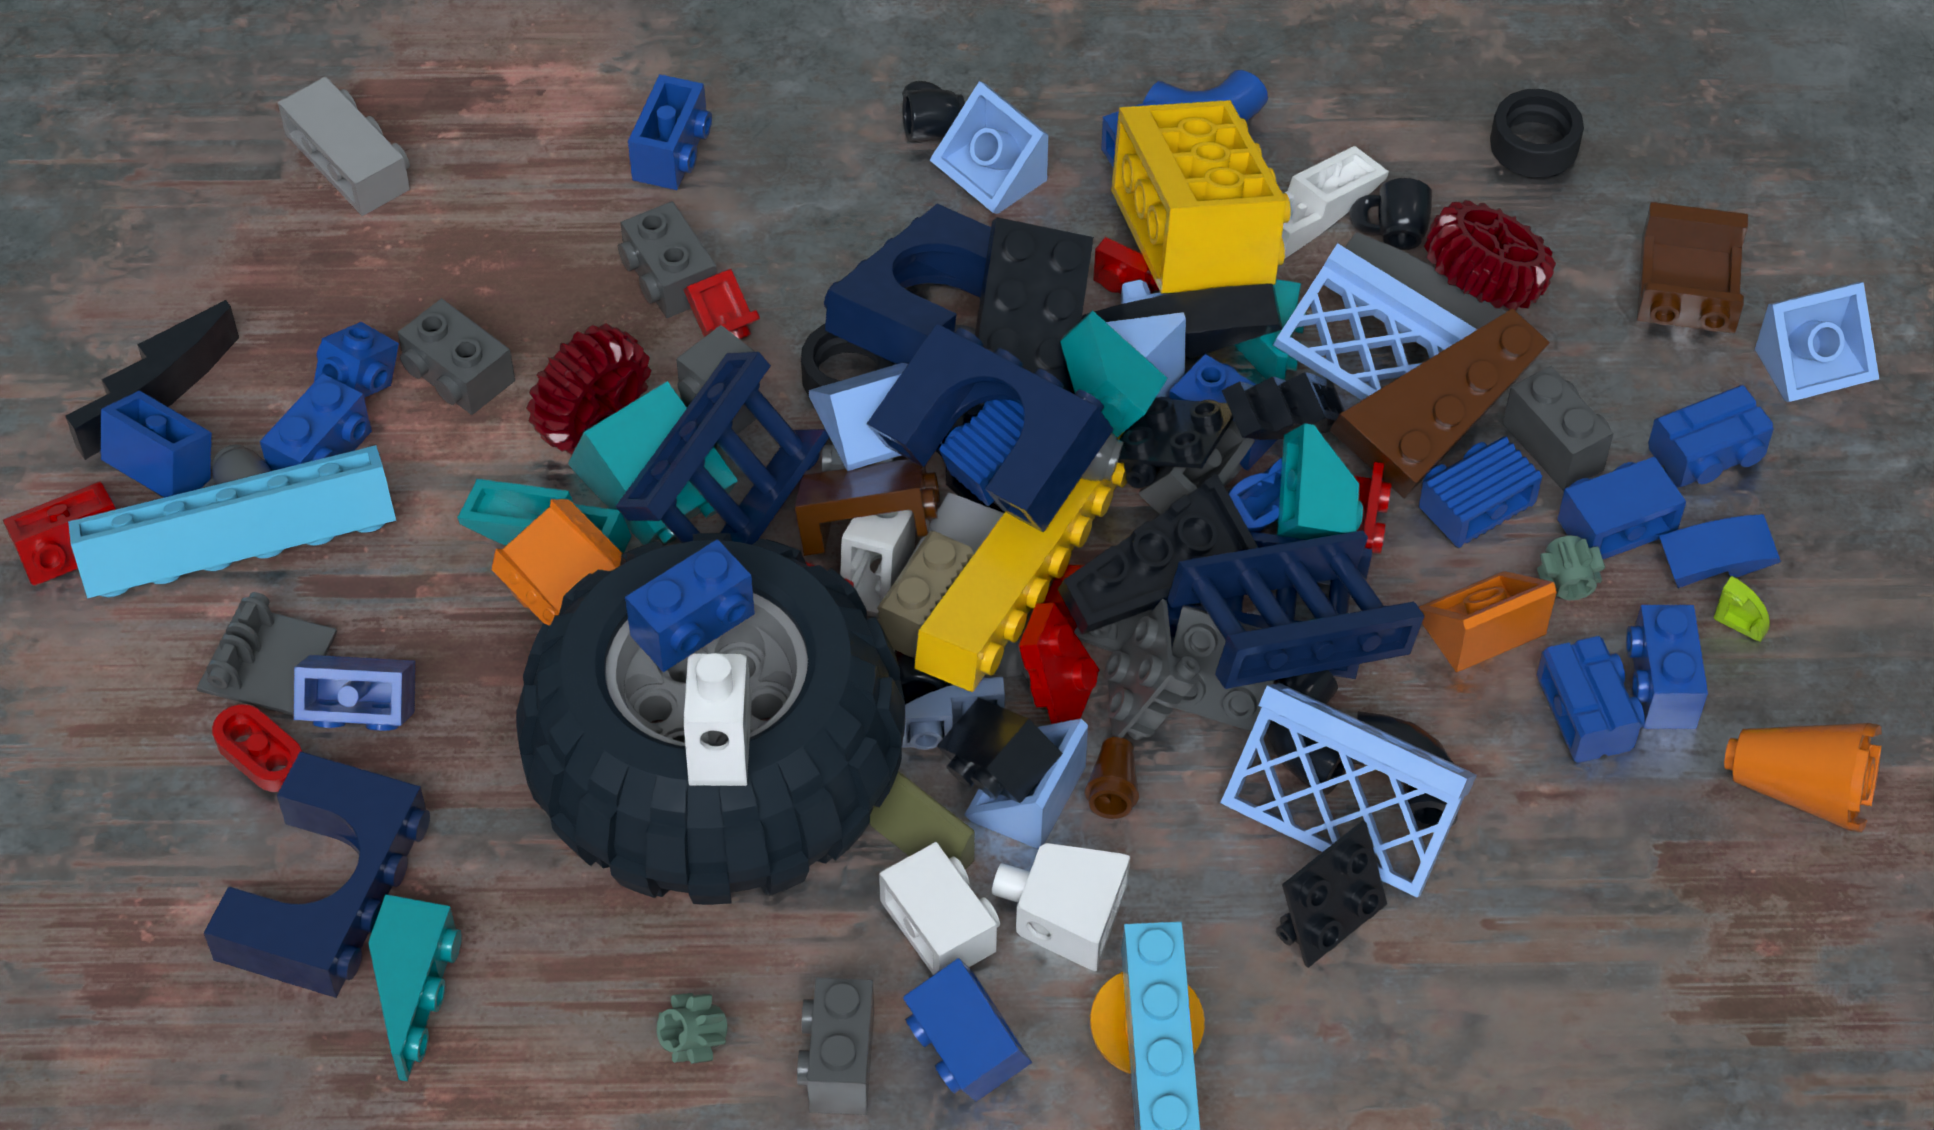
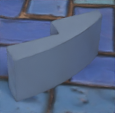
M1003 677L982 679L973 693L951 685L930 692L906 704L902 748L915 747L921 750L936 748L978 697L1005 708Z

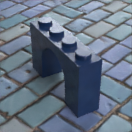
M937 203L921 217H916L910 226L896 237L888 239L884 246L867 260H862L842 280L834 282L830 286L824 299V307L827 309L825 331L895 364H909L936 324L955 332L957 314L919 297L905 288L926 283L944 284L981 297L991 227Z
M936 324L869 419L867 425L886 447L925 467L954 423L972 407L986 401L998 399L1011 400L1022 404L1025 416L1021 435L985 489L1003 511L1044 532L1114 430L1102 413L1104 405L1094 396L1079 389L1074 395L1063 389V384L1043 369L1038 368L1035 373H1032L1022 368V362L1002 348H997L995 353L983 347L984 344L979 338L959 327L956 332H953Z
M300 751L277 794L285 824L334 838L351 846L359 854L358 864L354 873L332 895L316 902L305 904L283 903L228 886L204 931V936L214 961L337 998L345 980H352L356 975L362 958L361 948L369 932L372 933L385 894L388 895L392 886L398 887L403 881L408 865L407 856L414 842H420L424 838L430 822V812L426 810L421 786Z

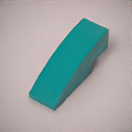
M477 479L457 518L460 525L506 546L550 507L551 499H569L573 504L574 502L570 492L566 490ZM574 504L622 553L625 552L632 536L624 516L619 510Z

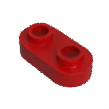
M240 704L228 707L213 722L212 734L220 754L261 789L269 792H279L299 752H302L300 745L263 712L251 705ZM241 736H249L246 741H236ZM277 766H286L281 770L271 771Z

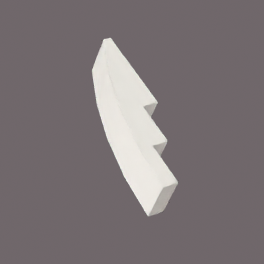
M1353 146L1292 176L1288 191L1285 192L1289 197L1291 207L1290 220L1288 223H1283L1282 230L1285 258L1311 242L1350 212L1352 205L1357 199L1369 195L1387 179L1389 171L1359 148Z

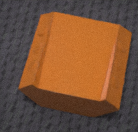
M551 499L548 509L503 549L495 550L491 570L506 584L521 605L529 608L544 624L551 625L554 617L559 615L564 595L589 573L593 574L598 569L612 571L619 567L621 554L623 553L569 499Z

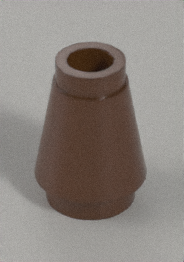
M1111 737L1102 743L1098 758L1085 788V797L1089 802L1090 809L1103 818L1118 819L1125 817L1139 800L1133 754L1134 747L1127 739Z

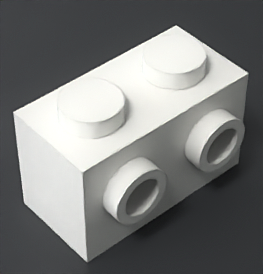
M937 842L879 873L881 903L933 975L957 958H960L970 967L996 952L997 928L1000 926V921L994 907L985 897L977 898L969 887V877L961 862L954 856L948 858Z

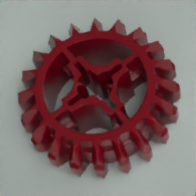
M1464 200L1463 203L1452 202L1449 207L1443 208L1440 215H1436L1429 227L1430 230L1424 245L1428 252L1426 258L1430 263L1436 265L1435 271L1438 274L1448 278L1449 285H1456L1463 290V295L1470 294L1476 297L1479 303L1486 301L1498 309L1502 306L1509 310L1513 308L1515 311L1518 307L1528 309L1532 303L1537 302L1540 295H1544L1551 283L1550 279L1553 276V269L1556 265V262L1551 257L1553 252L1549 247L1543 245L1544 239L1541 236L1534 235L1531 232L1530 226L1518 222L1516 216L1510 217L1504 214L1501 208L1494 210L1485 203L1476 205L1472 201Z
M607 323L600 327L591 325L584 334L578 331L574 333L571 342L568 344L561 343L559 352L554 357H548L549 363L546 368L537 373L538 383L529 391L533 398L526 407L530 412L528 421L535 427V431L541 435L545 442L553 448L557 447L562 452L567 451L573 454L586 430L639 399L640 395L647 391L648 385L645 381L650 377L652 371L648 367L650 357L644 352V348L637 344V339L628 332H622L619 328H613Z

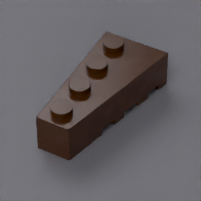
M1512 308L1340 413L1330 431L1372 470L1374 462L1384 463L1382 479L1385 482L1392 483L1391 487L1405 499L1537 360L1550 342Z

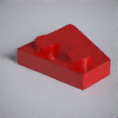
M1036 603L1019 643L1024 667L1030 676V689L1035 707H1047L1051 724L1081 719L1091 691L1096 686L1100 669L1055 603Z

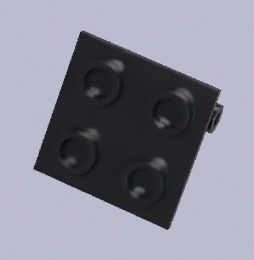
M1168 397L1155 398L1146 414L1130 426L1119 439L1124 444L1117 463L1124 464L1127 475L1126 480L1129 485L1138 489L1151 485L1156 478L1157 468L1162 466L1202 469L1234 419L1228 404L1214 400L1188 401L1172 400Z
M1362 820L1282 884L1289 913H1285L1280 918L1281 925L1276 928V932L1286 945L1290 946L1294 942L1299 944L1304 965L1309 968L1387 905L1369 830L1365 821Z

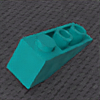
M385 894L368 944L391 1054L399 1080L408 1082L414 1061L421 1062L425 1056L429 1039V1031L426 1025L431 1011L438 1012L441 1008L445 994V979L443 975L447 963H454L459 955L462 933L461 930L455 928L450 906Z

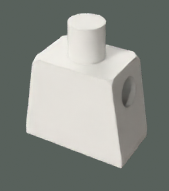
M911 510L852 518L842 536L840 575L854 582V588L867 609V616L879 618L877 615L879 612L877 609L878 605L914 552L916 525L914 514ZM882 558L874 574L870 570V565L874 560Z
M711 653L688 656L684 734L689 785L747 786L752 689L748 660L745 655ZM708 731L723 732L728 736L729 741L721 746H710Z
M1046 843L1039 847L1031 871L1001 863L994 878L992 895L1018 902L1016 932L1021 937L1087 969L1097 971L1128 886L1130 856L1122 853Z

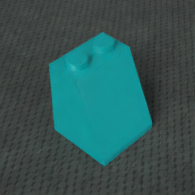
M666 381L586 430L568 464L609 509L618 510L615 506L687 407L670 383ZM713 446L705 457L704 467L729 494L738 480ZM689 481L677 496L676 506L689 520L701 512L706 519L717 513ZM624 517L630 532L643 545L659 539L666 545L677 539L661 520L628 521Z

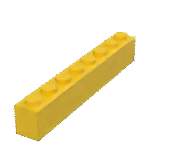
M1117 463L1111 481L1105 479L1102 481L1080 479L1044 532L1005 512L919 629L914 669L972 693L985 674L994 675L1000 665L1004 647L1008 641L1015 643L1019 639L1025 627L1027 614L1031 608L1034 609L1036 603L1044 602L1052 578L1060 579L1063 576L1071 557V551L1075 546L1083 547L1090 534L1094 518L1096 516L1103 517L1106 514L1112 501L1114 489L1117 486L1123 488L1126 485L1127 475L1124 464Z

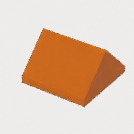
M1503 571L1419 606V609L1425 615L1422 622L1423 626L1457 673L1546 635L1557 591L1552 581Z

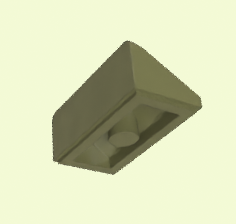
M898 771L893 786L880 808L873 807L870 815L871 827L908 856L937 842L948 858L956 857L964 869H967L974 862V830Z

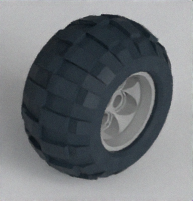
M730 533L693 534V541L663 546L658 540L621 554L620 566L614 570L598 569L593 574L589 573L564 595L559 615L554 617L551 625L543 623L535 638L523 674L524 686L516 710L517 737L526 781L533 799L550 817L554 832L589 866L597 862L603 869L610 867L611 875L621 886L656 898V896L663 897L669 890L689 893L693 904L702 905L731 904V893L761 887L765 895L776 894L804 882L809 873V866L816 861L826 864L832 858L835 861L852 847L870 823V810L872 807L880 808L889 794L902 760V742L905 730V701L900 681V667L896 655L876 616L867 619V609L857 590L832 568L827 571L821 565L807 566L801 550L761 538L752 545L734 542L731 540ZM717 539L751 574L755 614L693 654L717 653L747 656L752 689L747 786L689 785L684 734L688 657L662 672L630 636L625 596ZM768 717L771 718V719H769L768 721H763V720H761V719H763V718H768ZM655 720H664L659 723H650ZM708 731L710 746H721L729 741L728 736L723 732Z

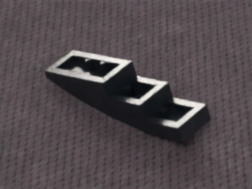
M1273 284L1226 286L1172 293L1094 311L1105 322L1184 312L1186 318L1185 354L1188 359L1283 329ZM1089 313L1082 315V319Z
M227 300L137 344L142 360L102 379L106 395L65 416L75 446L85 460L101 451L102 408L137 391H141L169 407L206 375L239 339L232 309Z
M1307 372L1287 381L1271 377L1257 385L1239 381L1222 390L1242 438L1258 440L1284 439V434L1304 423L1315 425L1321 434L1331 432L1330 429L1340 413L1345 411L1333 382Z

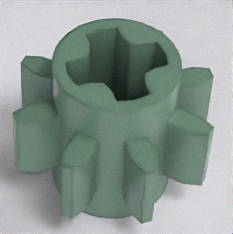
M1572 535L1563 536L1549 543L1545 553L1540 554L1542 565L1537 567L1540 579L1554 582L1557 591L1556 597L1569 601L1585 598L1592 594L1597 587V583L1602 581L1599 571L1605 569L1600 549L1598 546L1589 548L1586 539Z
M693 993L672 995L671 1004L673 1009L659 1012L658 1015L659 1019L656 1030L661 1046L665 1050L673 1052L672 1061L674 1063L690 1061L691 1064L712 1061L713 1052L711 1048L726 1042L728 1026L725 1013L718 1006L712 1004L711 994L694 995Z

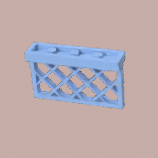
M1337 243L1319 274L1276 338L1273 346L1360 400H1363L1381 389L1379 380L1401 377L1422 364L1408 365L1402 344L1410 342L1420 344L1427 349L1430 359L1477 329ZM1323 285L1342 296L1345 309L1323 312L1318 293ZM1311 307L1313 314L1304 315L1308 308ZM1374 316L1384 322L1388 335L1366 339L1360 317ZM1349 319L1355 340L1333 344L1327 323ZM1316 324L1322 346L1307 348L1290 336L1296 327ZM1391 346L1398 367L1375 370L1369 349ZM1359 351L1365 372L1349 374L1340 368L1336 354Z
M1281 683L1267 685L1258 705L1262 708L1220 803L1321 852L1340 839L1337 825L1363 816L1374 845V853H1377L1381 865L1377 863L1381 881L1412 896L1420 897L1462 801L1469 794L1477 775ZM1271 720L1289 728L1297 751L1271 760L1263 740ZM1302 735L1319 743L1306 747ZM1327 746L1339 752L1347 774L1320 783L1309 753ZM1258 752L1262 764L1251 768ZM1300 756L1311 787L1284 796L1274 766ZM1351 758L1368 766L1355 770ZM1265 770L1276 800L1256 806L1238 797L1246 777ZM1378 770L1389 776L1396 798L1369 807L1358 776ZM1349 780L1360 811L1334 820L1322 789ZM1400 781L1417 788V790L1405 794ZM1314 793L1325 824L1307 830L1295 824L1287 802ZM1427 793L1446 802V807L1438 824L1419 831L1408 799ZM1399 803L1410 834L1383 844L1372 812ZM1278 806L1282 818L1267 810ZM1327 829L1331 841L1315 833ZM1434 832L1426 849L1421 836ZM1413 840L1421 860L1413 880L1393 871L1386 849Z

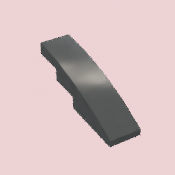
M1356 232L1344 247L1477 330L1506 312L1502 308H1495L1489 302L1483 301L1479 303L1477 298L1470 294L1463 295V290L1456 285H1449L1448 278L1438 274L1434 266L1376 239Z

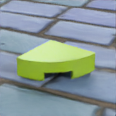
M1731 576L1723 587L1714 619L1761 642L1770 626L1766 607L1754 591L1740 580Z

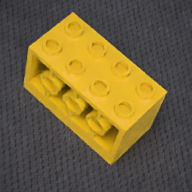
M1231 100L1119 107L1111 191L1161 294L1226 286L1275 285L1278 265H1282L1285 259L1282 230L1283 223H1288L1290 220V200L1288 195L1280 190L1276 182L1274 170L1266 165L1262 157L1260 145L1252 140L1248 132L1246 120L1240 118Z

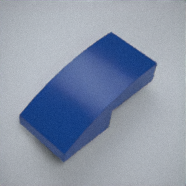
M1764 514L1714 520L1659 536L1678 588L1727 571L1730 577L1737 578L1781 562Z

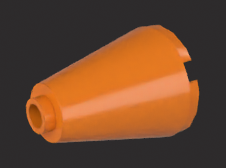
M1872 723L1742 729L1738 739L1730 738L1728 741L1724 768L1733 771V781L1846 830L1862 833L1868 820L1857 818L1861 805L1872 807L1881 757V746L1871 744V737L1881 735L1882 728L1880 725Z

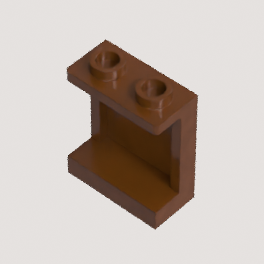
M1651 202L1642 237L1637 321L1704 329L1712 332L1735 333L1744 305V296L1740 294L1742 246L1748 229V214Z
M906 459L867 465L851 471L840 469L803 475L795 503V511L804 556L825 553L831 522L837 520L911 510L914 514L917 536H927L931 519H938L937 503H940V493L936 472L927 473L926 466L922 467L912 460Z

